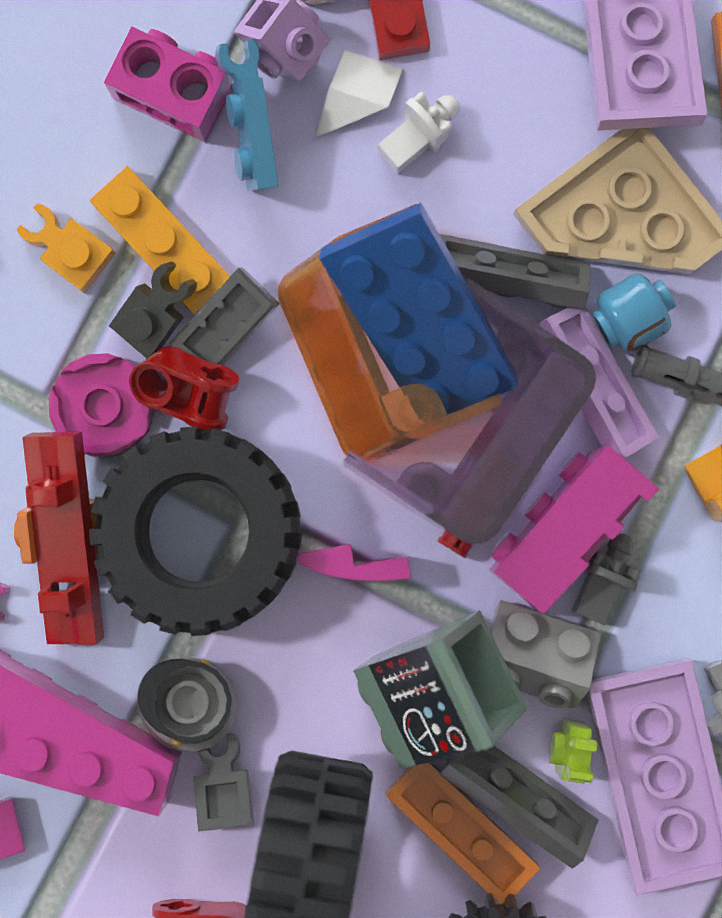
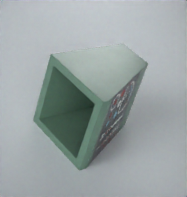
M480 610L374 655L353 670L358 680L359 694L363 701L371 707L381 728L382 742L385 748L393 754L400 769L493 747L528 709Z

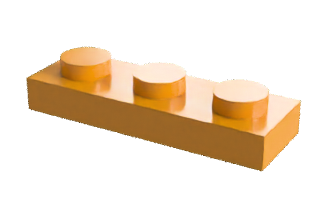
M128 166L89 200L153 271L160 265L171 261L176 264L174 271L169 276L170 285L175 290H179L185 281L193 279L197 282L193 295L182 301L194 315L230 277Z

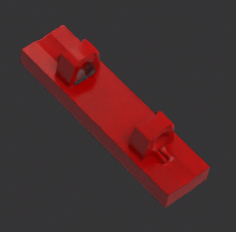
M82 432L30 433L22 437L28 483L25 487L27 508H31L40 591L38 592L39 611L44 617L47 644L97 645L105 637L98 573L94 561H96L95 546L90 545L89 529L93 528ZM59 582L77 583L67 590H60Z

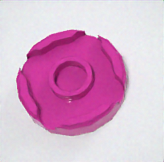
M109 353L87 354L69 363L62 370L55 386H52L48 397L49 418L55 431L82 432L84 454L96 458L115 457L127 452L134 445L137 446L149 432L155 415V409L139 403L132 395L129 387V376L135 366L130 361Z

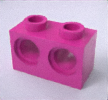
M131 26L103 82L113 100L205 143L226 102V96L231 91L228 75L220 70L215 57L197 51L194 56L177 48L178 43L159 30L150 29L147 34ZM146 62L160 64L159 70L152 77L140 78L136 76V72L142 64ZM199 83L208 87L205 95L198 100L190 101L182 98L184 90L192 84Z

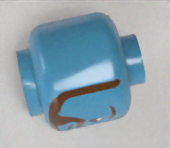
M636 273L603 291L597 299L598 310L593 312L592 315L612 349L620 345L623 350L634 352L670 330L671 318L668 311L674 309L676 304L661 280L652 284L644 275Z

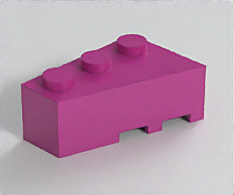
M609 445L590 451L586 456L578 451L558 474L564 480L561 486L552 496L543 492L524 514L530 520L528 525L517 537L509 532L490 555L496 562L489 571L542 614L555 603L589 566L588 560L608 537L613 540L624 528L621 521L642 497L648 502L659 490L655 484Z

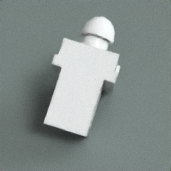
M421 91L417 96L410 98L405 103V122L378 144V153L397 175L427 149H430L433 154L440 149V145L448 139L449 130L452 128L448 121H452L459 112L458 100L451 95H444L435 100V105L431 107L426 95Z

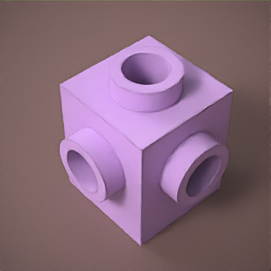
M256 0L233 31L243 43L248 40H255L259 49L258 69L272 79H276L280 75L299 82L304 75L314 69L319 61L321 52L330 41L317 25L319 22L318 15L312 8L300 0Z

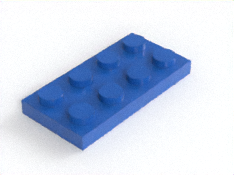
M421 202L321 248L319 260L422 425L519 387L517 372Z

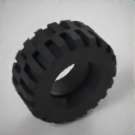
M196 426L180 427V431L168 433L163 431L150 436V442L141 447L134 445L122 455L125 461L118 469L111 468L102 481L107 485L103 496L95 497L91 513L97 514L96 529H89L90 545H97L100 558L94 561L99 577H107L112 586L108 590L109 594L118 604L124 602L132 609L131 616L143 624L151 622L160 626L159 631L174 635L183 632L191 633V636H205L213 632L222 630L225 632L240 626L242 623L255 617L273 602L281 593L282 588L291 577L297 564L295 562L298 551L301 548L302 538L300 530L301 514L298 502L291 489L292 486L285 474L282 473L270 457L247 440L234 436L229 432L215 428L202 431ZM195 480L215 482L232 492L242 504L249 526L247 546L239 562L223 576L203 582L184 580L167 571L157 560L151 547L149 535L151 516L162 496L179 484Z
M293 750L279 755L264 811L244 918H350L373 780V772L363 763Z

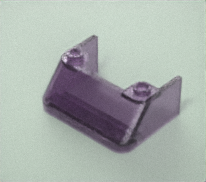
M468 278L466 281L491 328L498 332L496 337L518 374L519 387L507 392L452 475L436 464L418 462L407 467L398 480L394 481L352 451L344 459L343 466L410 512L458 540L469 544H478L492 539L499 532L591 395L596 383V374L592 363L584 355Z

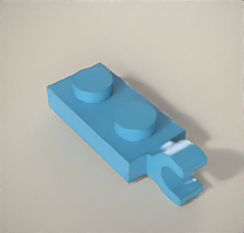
M255 40L244 42L245 60L242 64H236L229 57L227 43L219 44L215 51L216 63L220 70L229 75L234 81L231 84L232 94H227L226 110L231 127L238 128L241 148L234 151L237 176L240 181L246 180L247 190L279 187L263 77L259 78L258 46Z

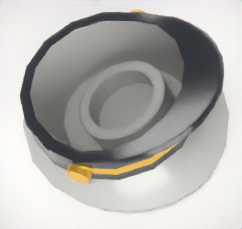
M186 658L171 659L158 663L147 671L138 688V705L148 731L155 740L169 749L196 752L210 748L227 736L236 720L238 698L233 682L223 670L205 660Z

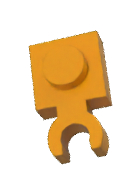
M36 204L33 209L45 219L44 228L38 233H32L22 225H19L16 229L18 234L32 246H47V250L39 259L85 294L115 256L116 252L72 218L63 229H60V224L55 214L46 206Z

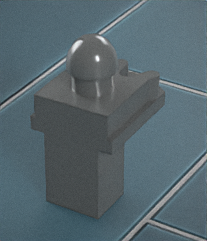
M619 533L613 540H609L607 543L609 548L606 554L597 551L588 560L589 566L584 570L588 574L572 608L573 612L602 625L606 624L620 589L624 588L635 591L638 585L637 581L642 572L625 564L627 557L632 555L633 542L624 533Z

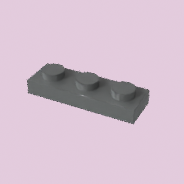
M439 234L468 287L491 291L502 297H522L542 301L558 308L572 307L585 309L590 293V263Z
M496 746L447 759L439 774L571 869L584 860L599 819Z

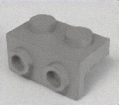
M500 600L495 609L490 632L518 690L538 697L542 703L550 707L576 708L590 690L601 633Z

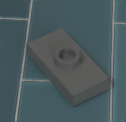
M238 267L169 344L206 361L224 365L280 303L243 267Z

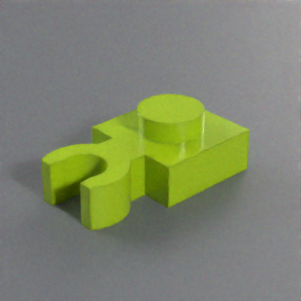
M562 719L561 731H553L551 736L549 763L556 764L555 772L563 781L584 784L585 782L591 783L593 780L590 764L592 752L597 751V742L591 739L592 729L582 721Z

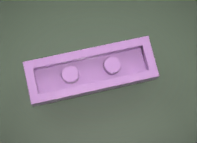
M586 306L584 310L568 307L544 319L535 326L602 447L609 445L625 459L659 439L657 432Z

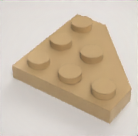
M650 128L620 129L516 208L513 213L545 255L691 274L722 250V219Z

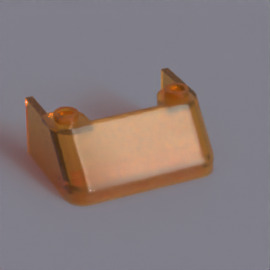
M402 209V210L397 211V212H395V213H393V214H390V215L385 216V217H383V218H381V219H378V220L373 221V222H371V223H369V224H366V225L361 226V227H359V228H357V229H354V230L349 231V232H347V233H345V234H342V235L336 237L335 239H333L331 242H329V243L326 244L325 246H327V245H329V244H331V243H333V242H335V241H338V240H340V239H342V238H344V237H346V236H348V235H351V234H353V233H355V232H357V231H359V230H362V229H364V228H366V227H368V226H370V225H372V224H375V223H377V222H379V221H381V220H383V219H385V218H388V217H390V216H392V215H394V214H396V213H399V212H401V211H403V210H405V209ZM321 249L287 272L281 279L278 286V299L340 448L351 461L359 464L374 463L491 414L502 405L499 395H495L447 416L438 394L426 385L409 384L389 392L364 330L319 260Z

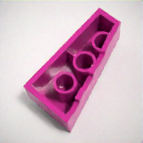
M0 649V773L159 817L169 802L182 752L163 746L150 733L125 719H118L97 707V703L82 695L72 693L51 681L52 678L34 668L26 667L10 658L11 655Z

